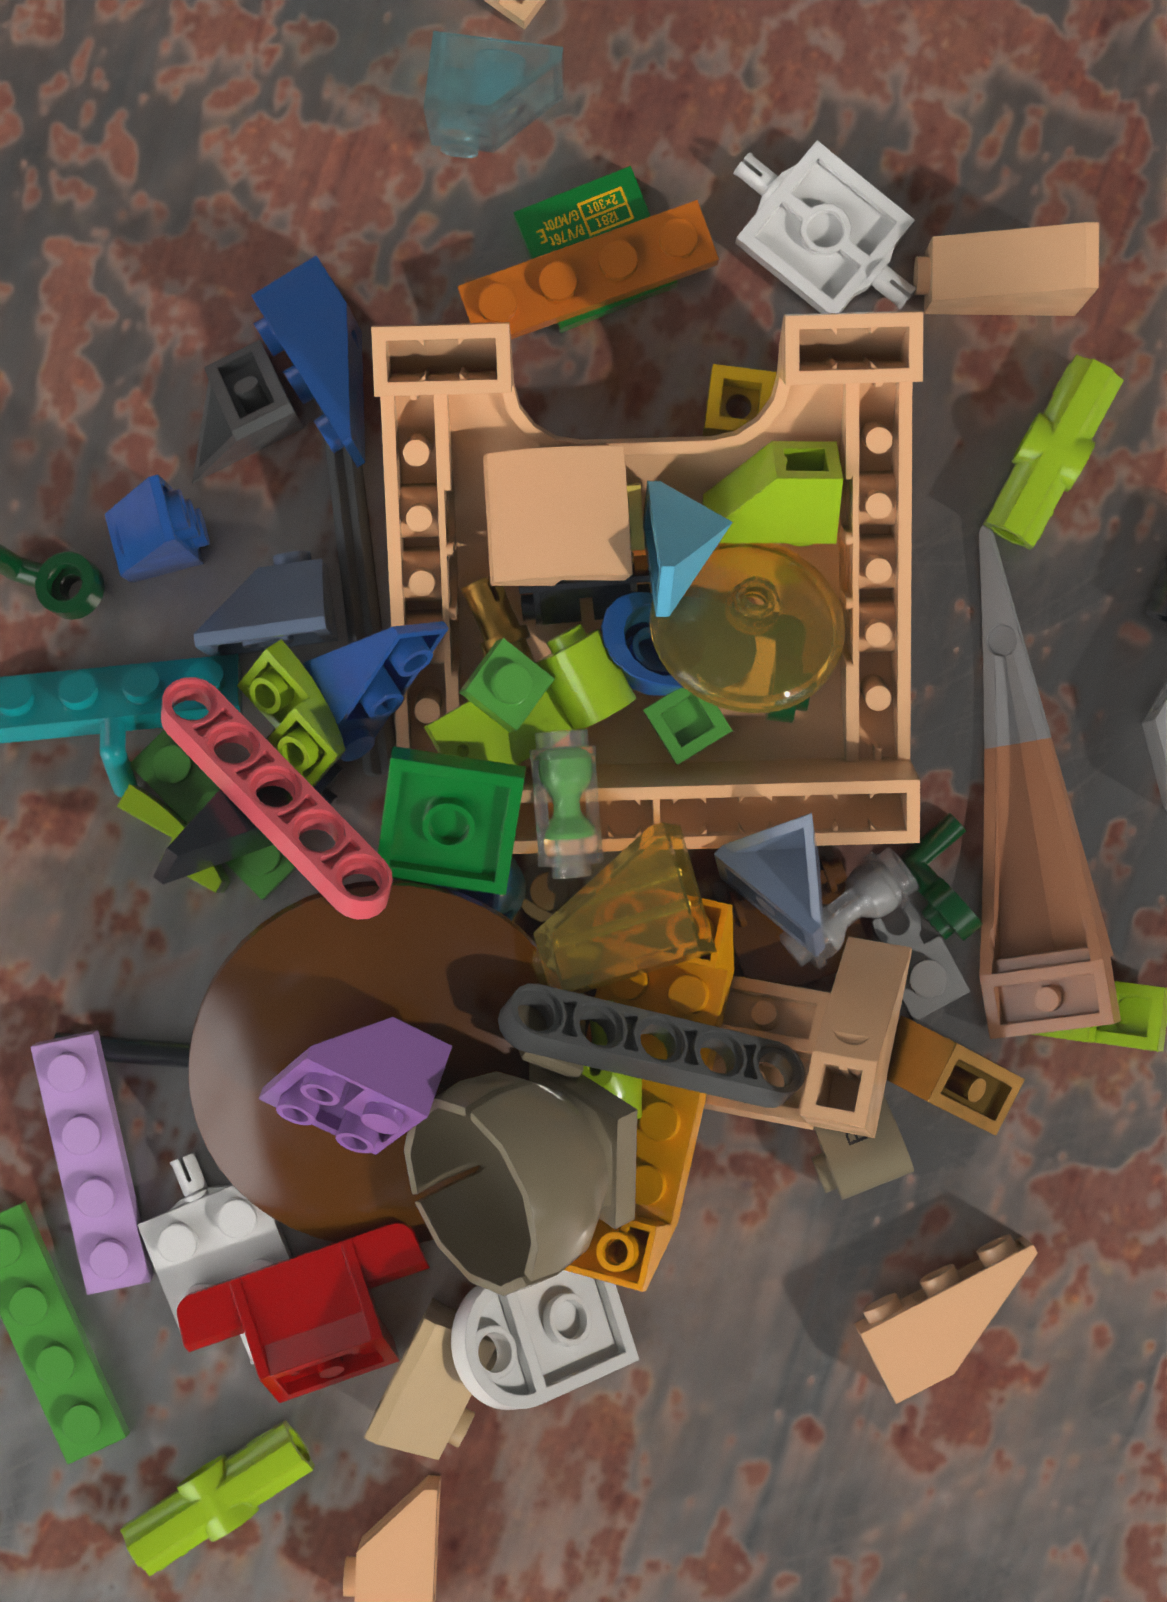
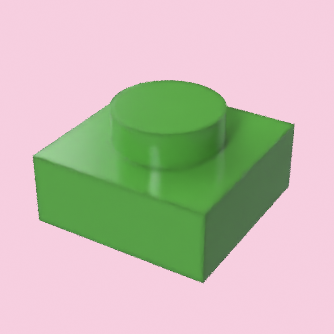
M502 638L494 643L459 693L511 733L520 728L555 678L506 639Z
M680 688L643 710L676 765L733 731L707 689Z

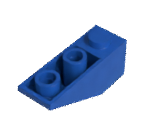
M316 255L251 295L263 315V318L253 324L273 357L282 351H285L293 366L284 370L283 373L303 405L315 399L324 413L313 421L332 452L336 453L345 447L358 468L365 463L362 331L347 302Z
M157 474L146 478L104 514L120 576L130 583L204 564L200 547L210 545L202 512L200 508L194 509L190 498L184 499L181 490H174L160 475Z
M444 621L393 626L302 664L321 691L340 730L346 751L339 759L353 761L372 749L375 744V737L389 716L401 706L404 700L403 696L416 676L431 662L433 651L449 629Z

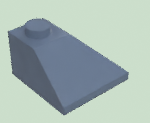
M293 551L274 555V565L258 567L193 634L195 647L209 656L263 652L281 639L289 648L338 641L327 564L323 559L312 560L310 551Z

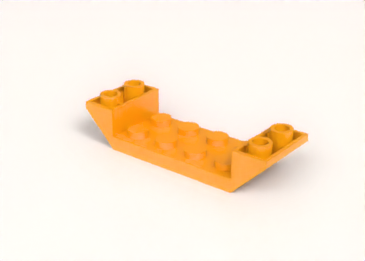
M606 877L592 939L607 943L595 998L614 1000L616 1003L721 1028L734 975L732 905ZM589 1022L586 1038L592 1042ZM641 1034V1044L645 1051L654 1058L666 1060L668 1055L664 1044L653 1035ZM701 1048V1058L704 1064L712 1070L716 1051L709 1048ZM642 1079V1117L637 1119L635 1219L617 1229L612 1228L599 1219L589 1248L566 1267L565 1271L641 1292L647 1290L679 1221L707 1094Z

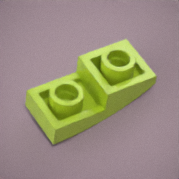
M281 639L264 650L238 683L237 687L274 726L275 731L267 740L314 787L346 749L335 718L321 691L299 659Z

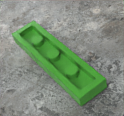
M26 1201L0 1212V1316L67 1464H70L126 1438L130 1434V1430Z

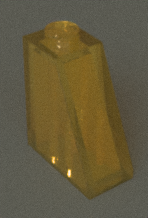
M661 822L648 827L534 932L538 949L533 951L532 959L536 975L542 985L580 994L717 952L680 825Z

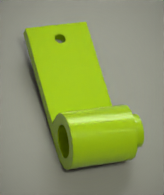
M578 624L546 642L552 653L535 663L555 679L517 731L509 733L470 701L429 723L424 728L438 753L518 765L572 732L587 728L618 712L632 703L636 696L620 667L614 663L606 650L600 630L596 629L586 634L582 625Z

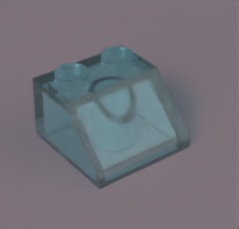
M433 31L423 109L431 145L441 146L440 151L442 153L459 158H474L478 156V151L495 152L563 99V47Z

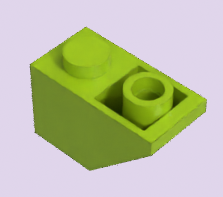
M771 441L704 493L702 505L733 522L719 543L730 546H744L749 543H787L801 547L812 544H836L843 486V474L837 441Z

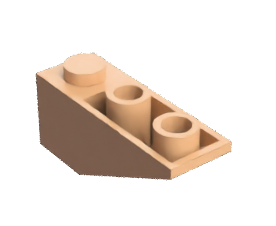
M848 936L814 1045L800 1116L811 1126L875 1138L911 959V947Z
M1010 1234L998 1237L984 1244L976 1251L979 1259L958 1270L954 1264L942 1266L920 1279L919 1282L922 1289L902 1299H899L896 1293L889 1294L872 1302L863 1309L866 1318L854 1323L896 1404L955 1374L1038 1254L1034 1245L1022 1236L1016 1240H1013Z

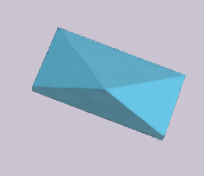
M647 481L643 528L656 617H669L733 522L661 481Z

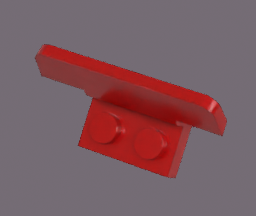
M392 1222L189 1293L180 1301L177 1307V1319L183 1345L188 1352H192L245 1333L259 1380L279 1403L399 1362L400 1359L394 1338L378 1315L371 1289L429 1269L430 1266L413 1228L404 1222Z

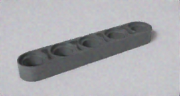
M526 984L519 987L501 1008L498 1017L499 1029L505 1040L514 1048L524 1052L761 1107L776 1108L783 1105L799 1090L805 1079V1069L800 1057L789 1046L781 1042L541 984ZM529 1005L536 1008L546 1020V1030L536 1031L526 1026L519 1017L518 1006ZM580 1020H591L600 1025L607 1035V1045H596L585 1038L580 1029ZM641 1034H650L657 1037L667 1050V1059H657L649 1055L641 1044ZM701 1048L712 1049L723 1058L727 1069L725 1074L716 1073L704 1064L700 1054ZM759 1062H768L779 1069L784 1078V1087H776L768 1083L760 1073Z

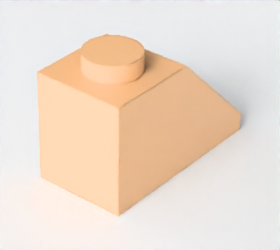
M428 1475L362 1536L356 1557L346 1556L343 1596L355 1597L354 1602H436L441 1476Z

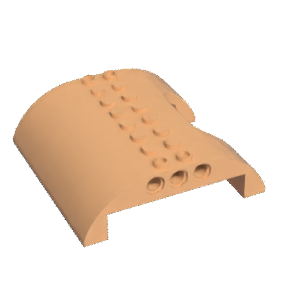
M922 311L784 314L779 342L777 375L771 397L757 417L735 431L713 436L580 440L556 436L537 425L521 406L514 384L510 322L383 325L371 327L374 397H380L391 627L444 621L449 628L433 651L431 662L416 676L403 696V703L395 711L397 747L438 753L424 726L469 701L459 691L484 658L479 646L484 640L461 589L474 581L484 577L488 579V576H490L483 457L487 453L563 446H624L626 482L641 483L644 518L647 481H661L702 504L704 493L771 441H837L843 474V486L836 544H812L801 547L787 543H749L744 546H730L719 543L683 596V598L702 599L719 603L734 610L796 618L802 628L799 652L801 660L800 672L812 673L807 711L796 710L792 723L766 720L767 690L775 640L754 638L757 648L752 667L742 679L721 689H707L733 731L676 765L643 712L645 708L666 695H645L632 689L636 696L632 703L587 728L575 731L576 749L583 755L585 776L576 790L577 815L588 830V837L573 840L550 839L549 834L558 818L556 793L545 781L544 768L531 767L530 757L519 764L520 766H526L512 854L716 849L729 842L810 813L813 816L817 846L920 843V778L910 760L912 389L913 382H923ZM645 550L632 551L634 556L646 555ZM640 582V583H637V584L649 583V584H650V593H652L651 583H650V582ZM503 586L520 626L526 624L531 637L527 639L535 662L552 653L546 642L578 624L582 625L586 634L596 629H599L601 632L603 619L594 620L592 597L579 598L581 621L536 626V620L523 621L521 595L533 593L519 594V586Z

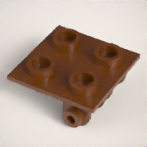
M817 846L820 862L823 910H831L850 896L845 883L847 876L839 857L835 856L832 846ZM720 880L710 884L717 902L732 905L733 946L745 978L800 987L837 973L848 936L867 940L858 914H856L842 925L835 943L829 944L825 940L824 950L815 957L726 882Z

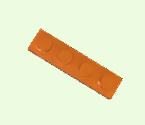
M698 200L457 287L470 323L510 322L511 339L717 266L719 257Z

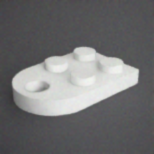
M565 1270L534 1286L506 1296L477 1285L463 1299L453 1321L451 1350L457 1373L465 1387L475 1398L496 1409L516 1410L539 1406L639 1361L616 1284ZM485 1335L492 1339L497 1349V1360L491 1371L483 1367L478 1355L479 1344Z

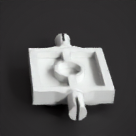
M818 140L798 164L785 170L779 176L756 159L751 152L744 157L743 162L739 163L733 174L758 192L762 198L757 213L736 237L735 244L818 312L841 313L853 297L866 291L871 285L894 303L899 310L910 299L916 287H913L897 274L888 264L894 248L913 226L915 219Z
M195 1152L169 1162L173 1167L184 1197L170 1210L137 1224L179 1330L177 1307L180 1301L189 1293L293 1257L279 1221L252 1204L233 1185L207 1186ZM245 1333L240 1334L250 1358V1363L254 1364Z

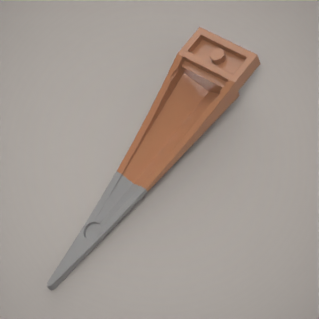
M982 525L979 531L984 681V841L981 921L983 925L981 926L979 978L989 1038L997 1039L1115 1024L1120 1022L1121 1018L1110 958L1114 956L995 536L993 531Z

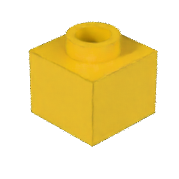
M713 364L710 374L703 436H713L735 431L757 417L771 397L777 372ZM732 399H742L748 404L750 413L743 419L732 418L727 413L726 404Z

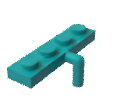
M238 654L0 677V744L100 734V756L113 792L115 795L122 797L129 784L138 786L126 751V731L163 728L161 723L162 696L165 689L173 681L188 677L206 680L215 686L243 715L242 691L237 687L238 683L242 680V667ZM183 701L173 708L177 715L187 720H198L209 713L203 704L196 701Z

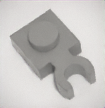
M905 901L900 904V908L907 919V925L903 932L896 935L891 934L887 931L880 917L871 920V929L874 936L880 942L912 948L902 1004L911 1020L916 1022L971 991L941 935H936L925 942L922 941L919 936L922 927L921 915L912 903Z

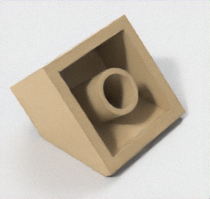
M434 1298L431 1299L374 1411L364 1436L365 1439L377 1445L436 1460L440 1459L447 1443L457 1448L460 1446L474 1418L475 1412L465 1408L472 1394L461 1381L452 1357L451 1332L457 1310ZM485 1335L479 1344L478 1355L483 1367L491 1371L497 1360V1351L492 1339Z

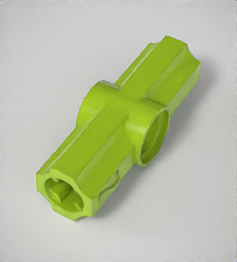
M1077 354L1073 357L1057 383L1043 414L1039 412L1036 415L1011 462L1015 465L983 523L995 535L1011 544L1019 545L1029 550L1035 546L1049 518L1052 517L1063 492H1068L1072 488L1095 447L1096 442L1092 441V438L1124 381L1112 368L1095 359L1085 358Z
M284 1420L277 1426L274 1425L272 1429L251 1440L246 1446L229 1457L222 1454L198 1468L176 1486L177 1491L130 1520L120 1529L126 1543V1548L137 1566L141 1567L151 1576L157 1571L163 1570L180 1556L183 1557L191 1549L208 1538L211 1542H214L241 1526L258 1512L260 1504L313 1471L315 1465L310 1457L307 1446L298 1432Z

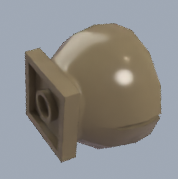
M530 1062L529 1080L496 1071L461 1080L434 1098L428 1117L407 1132L404 1154L412 1194H419L445 1179L480 1166L475 1172L415 1202L439 1249L471 1283L502 1296L526 1289L558 1275L587 1251L599 1219L614 1229L635 1219L638 1110L582 1073L579 1078H570Z

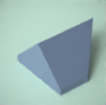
M812 813L729 842L717 850L714 856L720 878L817 957L825 948L820 862Z

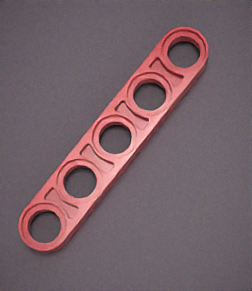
M196 677L181 678L173 681L165 689L161 708L162 727L173 741L337 911L346 917L356 920L370 919L379 915L386 908L393 881L392 871L386 861L215 686L206 680ZM183 701H196L203 704L209 713L198 720H187L177 715L173 708ZM225 743H236L245 747L251 756L240 763H229L220 759L214 750ZM267 786H278L288 791L293 800L282 807H272L261 802L256 793ZM309 830H321L331 835L336 844L326 851H313L305 847L299 840V837ZM353 874H363L375 880L379 890L373 895L360 897L347 891L342 881Z

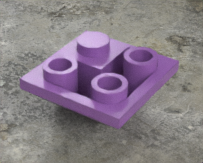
M391 1017L310 1046L262 1088L258 1099L276 1107L277 1113L292 1123L299 1125L312 1124L335 1135L336 1141L346 1149L358 1153H373L376 1155L428 1117L452 1046Z

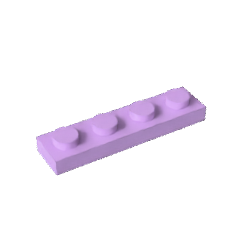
M94 1030L37 1042L31 1046V1052L86 1293L90 1295L148 1283L154 1274L149 1253L137 1226L142 1221L99 1031Z

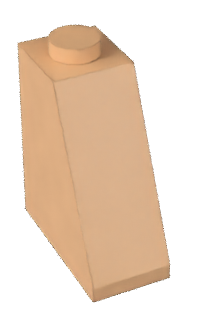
M1099 222L934 236L925 250V256H916L913 287L915 286L916 290L914 294L924 295V314L1075 316L1099 288Z

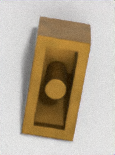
M902 1015L898 1020L887 1080L996 1136L1025 1079Z

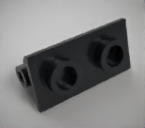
M631 551L633 575L624 581L561 580L555 586H519V594L533 593L521 595L523 621L536 620V626L581 621L579 598L592 597L594 620L603 619L606 609L617 598L633 592L650 593L649 583L637 584L640 582H650L646 555L634 556V553Z

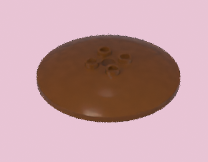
M393 880L386 908L377 916L359 920L344 916L320 892L315 893L281 909L257 926L229 954L211 980L194 1022L189 1049V1087L197 1126L208 1151L232 1185L260 1210L292 1229L315 1238L338 1242L392 1222H404L413 1228L419 1243L434 1240L415 1202L475 1172L480 1166L445 1179L419 1194H412L404 1154L407 1132L376 1155L373 1153L354 1152L341 1146L336 1141V1136L312 1124L299 1125L282 1118L277 1113L276 1107L258 1099L262 1088L310 1046L391 1017L452 1046L435 1097L461 1080L496 1071L529 1080V1062L522 1060L519 1050L505 1040L499 1029L498 1017L500 1010L515 991L523 985L541 984L565 990L553 965L540 947L519 926L482 901L461 892L433 884ZM376 881L355 882L344 885L347 891L360 897L373 895L379 890Z

